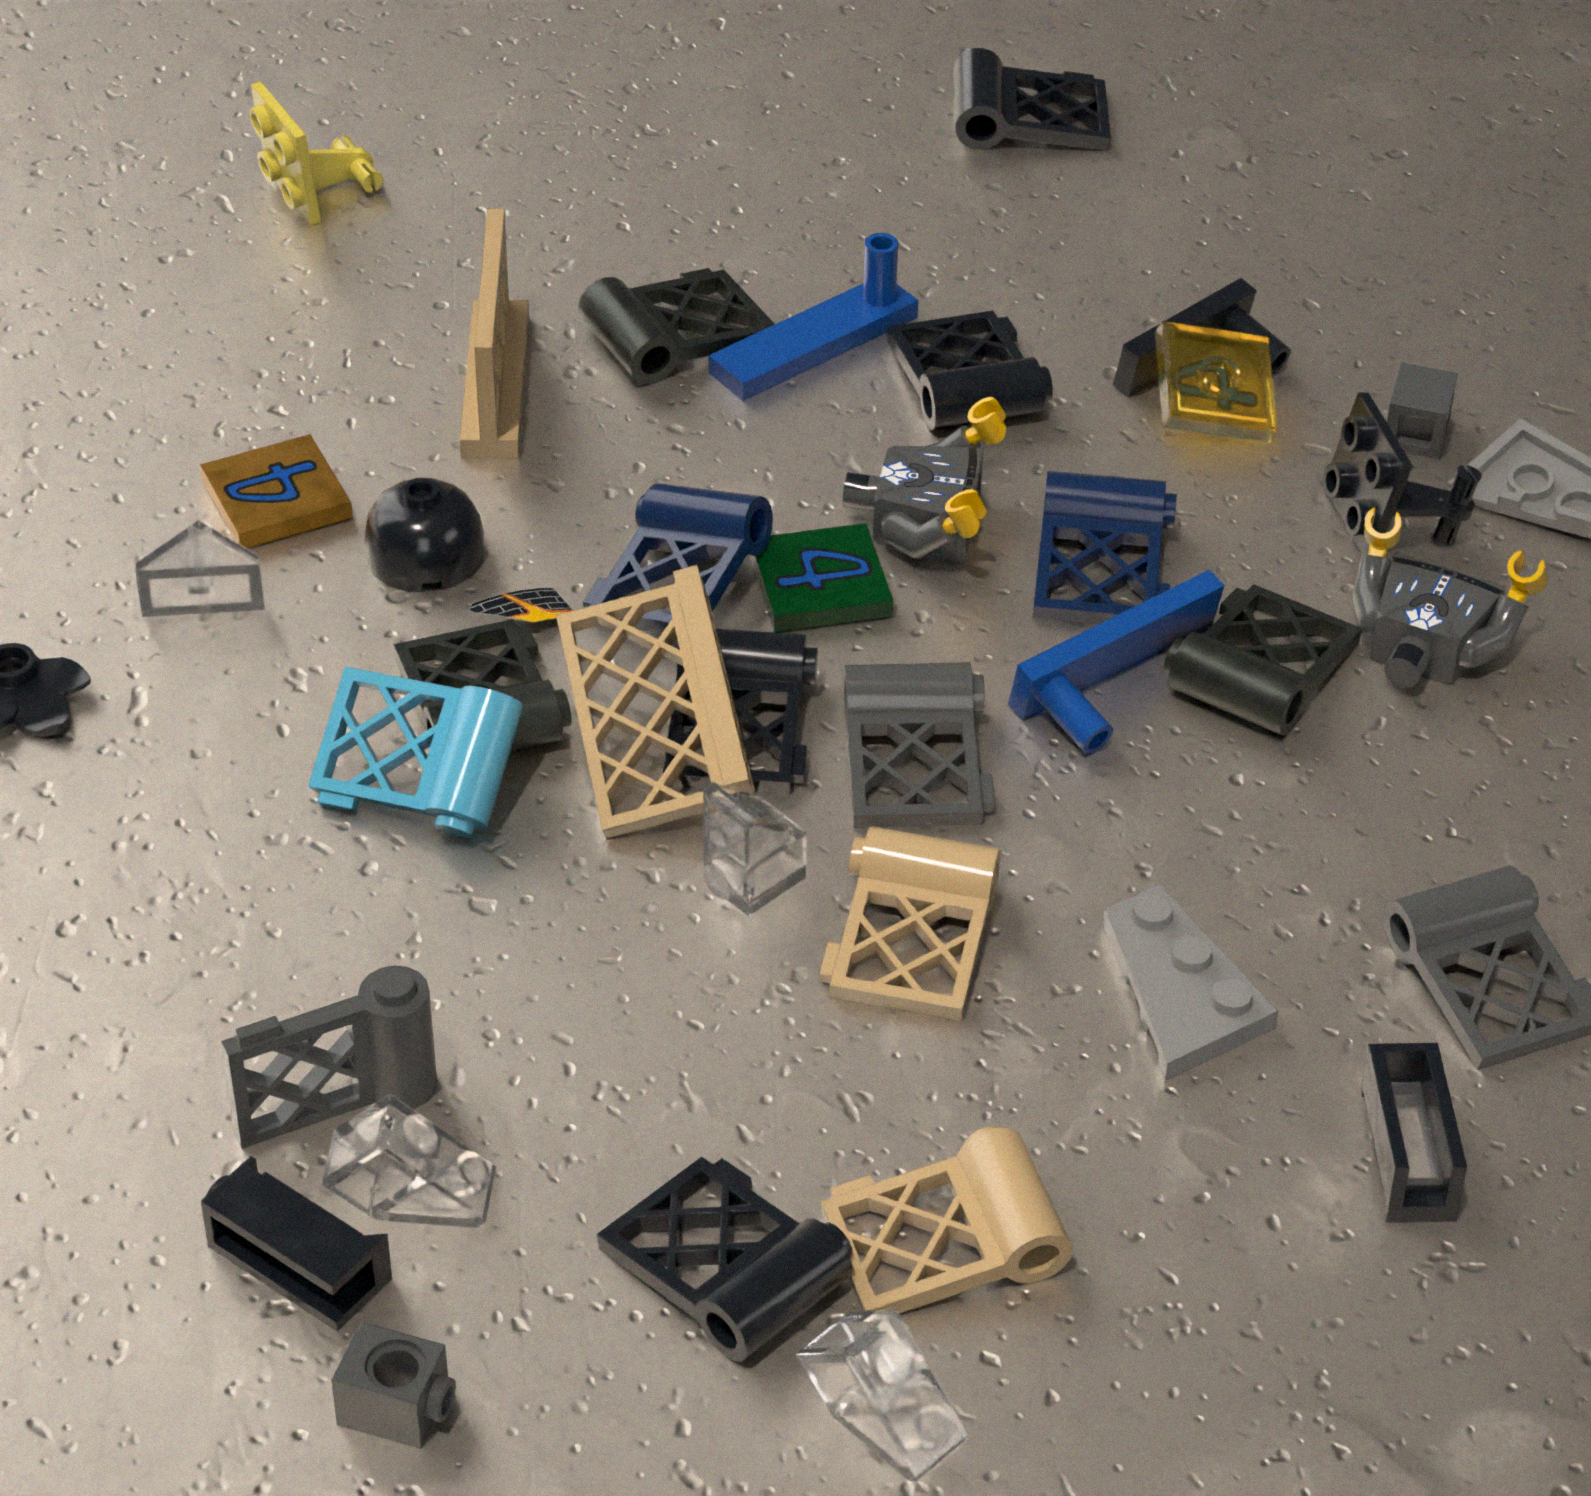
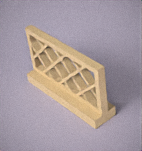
M487 208L479 300H473L460 430L461 458H519L529 330V300H509L504 208Z
M697 565L673 571L674 584L556 616L601 828L606 839L730 805L734 815L759 809L709 597ZM670 606L672 620L658 639L635 628L645 613ZM599 625L613 631V634L598 655L578 647L574 633ZM676 638L678 640L680 650L671 646ZM626 639L650 650L634 673L611 663V660ZM663 657L684 666L685 670L670 692L647 681ZM581 662L589 666L584 674ZM602 673L626 684L609 709L590 700L588 697L589 691ZM638 691L662 702L646 727L622 716ZM688 691H690L692 703L683 699ZM675 709L697 721V726L683 746L658 734ZM592 715L601 719L596 727ZM614 726L637 737V740L621 762L600 752L599 748ZM701 744L705 757L696 753ZM650 745L675 756L658 781L634 770ZM688 763L709 773L712 789L687 796L671 789V787ZM604 769L613 773L608 781L606 780ZM626 780L650 792L639 809L614 815L611 800Z

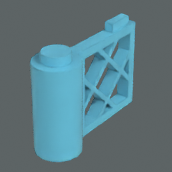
M345 667L308 787L319 793L317 802L322 806L356 812L359 802L362 801L430 815L436 818L434 824L436 829L451 835L470 838L474 829L485 830L488 828L523 710V704L509 695L483 687L464 686L460 689ZM359 687L380 690L389 707L359 725L352 713ZM393 693L406 696L397 701ZM426 700L442 702L443 706L438 723L417 737L404 714ZM396 720L408 743L378 761L366 738ZM347 726H348L349 729H350V732H348L347 734H345V733H346ZM358 744L370 768L348 782L332 779L338 757ZM430 746L429 753L427 756L424 750ZM416 755L423 768L416 796L396 792L386 774ZM378 780L381 788L371 787L369 785Z

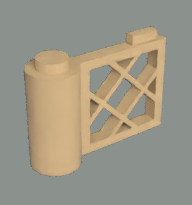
M870 826L866 838L855 837L851 849L848 872L849 876L859 877L841 944L828 942L819 973V982L830 983V997L962 1021L987 916L991 912L996 894L1001 863V849ZM872 903L895 907L905 919L878 933L866 919L865 915L868 904ZM945 916L970 921L967 933L946 944H943L928 926ZM916 932L931 952L903 965L889 946ZM861 933L865 940L858 943ZM874 953L880 957L891 971V973L874 982L849 977L852 965ZM962 954L959 964L954 957ZM942 965L955 981L952 996L923 991L915 981V978Z
M995 1126L981 1128L968 1137L957 1153V1156L876 1183L873 1182L871 1175H867L830 1188L831 1198L820 1201L825 1221L836 1225L846 1235L852 1246L853 1255L851 1262L853 1268L849 1279L868 1324L1006 1277L1016 1283L1029 1284L1042 1281L1064 1268L1073 1253V1246L1021 1135L1012 1128ZM949 1184L954 1199L944 1217L913 1207L920 1193ZM867 1211L888 1217L875 1240L848 1231L843 1219ZM961 1216H963L966 1225L958 1222ZM903 1222L934 1233L922 1256L890 1245ZM949 1238L976 1247L982 1260L958 1268L936 1261ZM857 1253L866 1256L862 1263ZM881 1261L912 1272L904 1286L874 1295L869 1281Z

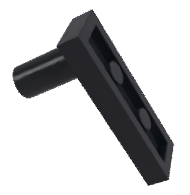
M1239 278L1123 344L1113 385L1129 398L1227 340L1268 375H1272L1278 372L1288 361L1291 349L1250 315L1257 290L1244 279Z

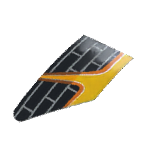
M554 588L519 590L487 598L470 606V611L474 613L502 616L532 623L557 619V615L573 611Z

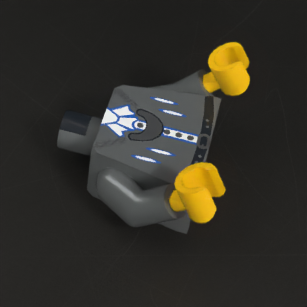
M987 397L981 399L968 412L967 417L973 427L962 426L939 443L927 446H893L887 449L880 476L847 472L843 489V507L874 511L873 539L878 545L898 549L915 559L926 556L964 565L970 538L980 528L979 519L984 518L987 514V509L980 498L984 448H980V442L983 441L987 445H994L1004 439L1006 425L1003 421L1005 420L1006 413L995 398Z
M1375 508L1369 510L1365 517L1364 537L1370 546L1368 554H1361L1352 595V604L1362 633L1373 638L1370 656L1375 662L1385 665L1384 670L1387 678L1393 684L1405 688L1416 685L1421 677L1442 684L1455 683L1467 668L1474 669L1503 656L1508 651L1529 608L1524 605L1527 596L1536 595L1546 587L1548 577L1544 560H1541L1534 575L1524 578L1518 576L1526 560L1524 551L1520 550L1514 553L1507 564L1512 586L1507 596H1505L1506 586L1397 552L1394 553L1392 560L1387 559V550L1394 547L1400 539V514L1396 512L1394 528L1390 532L1379 533L1372 528Z

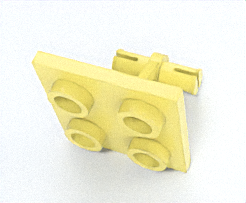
M259 81L251 84L255 107L249 109V116L256 134L261 139L263 148L262 151L257 153L258 163L265 179L268 182L275 181L280 187L283 198L290 209L297 208L310 225L313 226L321 222L316 191L349 178L357 180L366 192H373L372 186L376 191L380 189L383 184V176L373 167V158L364 148L356 147L348 136L342 135V141L337 137L332 142L331 149H308L306 134L263 83Z

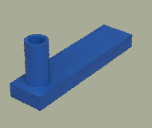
M875 233L868 236L865 240L863 284L710 354L709 374L744 401L887 333V327L902 325L917 319L919 300L897 284V238L887 233Z
M1209 569L1018 664L1008 705L1022 721L1046 710L1084 753L1090 754L1099 750L1111 738L1113 727L1085 698L1081 691L1170 647L1178 638L1184 640L1191 632L1198 633L1212 626L1225 585Z

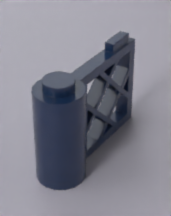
M1047 471L1033 618L1100 624L1135 607L1118 605L1109 597L1110 594L1126 584L1144 599V602L1170 589V584L1158 583L1162 528L1174 529L1177 494L1165 493L1166 481ZM1053 538L1079 540L1087 549L1068 560L1052 545ZM1123 544L1148 546V554L1130 565L1124 562L1113 550ZM1100 559L1115 574L1096 585L1080 570ZM1050 564L1055 567L1052 571H1050ZM1144 573H1146V580L1141 577ZM1066 579L1083 593L1074 600L1047 598L1048 590Z
M659 483L652 485L640 497L636 506L635 519L639 527L608 577H598L583 600V606L586 608L616 600L641 588L644 592L652 590L650 584L672 575L673 571L688 568L711 557L718 558L720 561L716 566L702 571L700 574L713 612L746 556L760 555L766 549L773 528V514L769 501L765 497ZM649 549L672 553V555L643 568L639 566ZM664 608L647 612L635 628L641 631L663 633L672 620V614L663 612L662 609Z

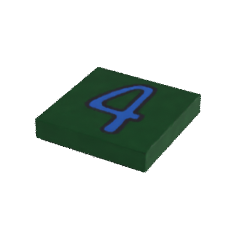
M866 523L771 535L766 549L760 555L750 556L774 632L893 616V598Z

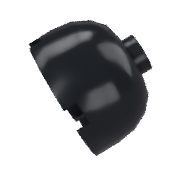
M414 478L399 482L383 491L367 514L364 547L368 557V565L372 574L387 586L407 592H422V583L442 581V590L455 587L472 577L483 562L484 531L480 514L468 495L452 483L434 478Z

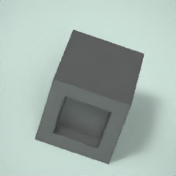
M1401 363L1390 401L1387 424L1405 453L1440 459L1451 416L1458 373Z
M362 1321L331 1379L338 1426L420 1449L434 1421L443 1423L447 1418L456 1390L455 1379L448 1377L445 1344Z

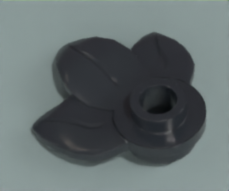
M6 643L0 645V730L14 723L21 732L35 737L58 734L67 726L70 719L68 702L65 696L74 694L87 687L91 683L89 674L79 663L68 658L40 659L30 647L24 644Z

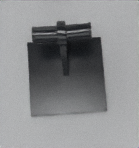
M1358 392L1350 415L1343 421L1339 444L1332 462L1327 465L1323 475L1325 494L1332 501L1345 524L1347 532L1352 536L1361 554H1368L1370 545L1364 537L1365 517L1372 508H1375L1372 528L1379 533L1387 532L1392 517L1396 516V512L1400 514V517H1438L1435 527L1430 534L1431 539L1442 546H1446V542L1449 546L1453 545L1462 521L1470 519L1475 504L1472 497L1482 477L1480 471L1469 465H1466L1465 468L1463 465H1460L1457 468L1450 490L1407 481L1413 465L1369 392Z

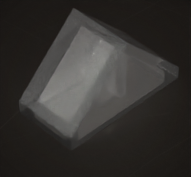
M199 520L136 563L135 572L142 617L265 610L260 557Z

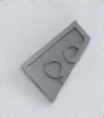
M1520 418L1468 464L1479 470L1482 475L1472 497L1475 507L1591 539V457ZM1455 476L1447 482V490H1450Z
M1160 884L1105 908L1103 922L1105 933L1125 983L1133 988L1140 1006L1139 1018L1146 1035H1151L1159 1053L1158 1065L1165 1081L1276 1029L1279 1010Z

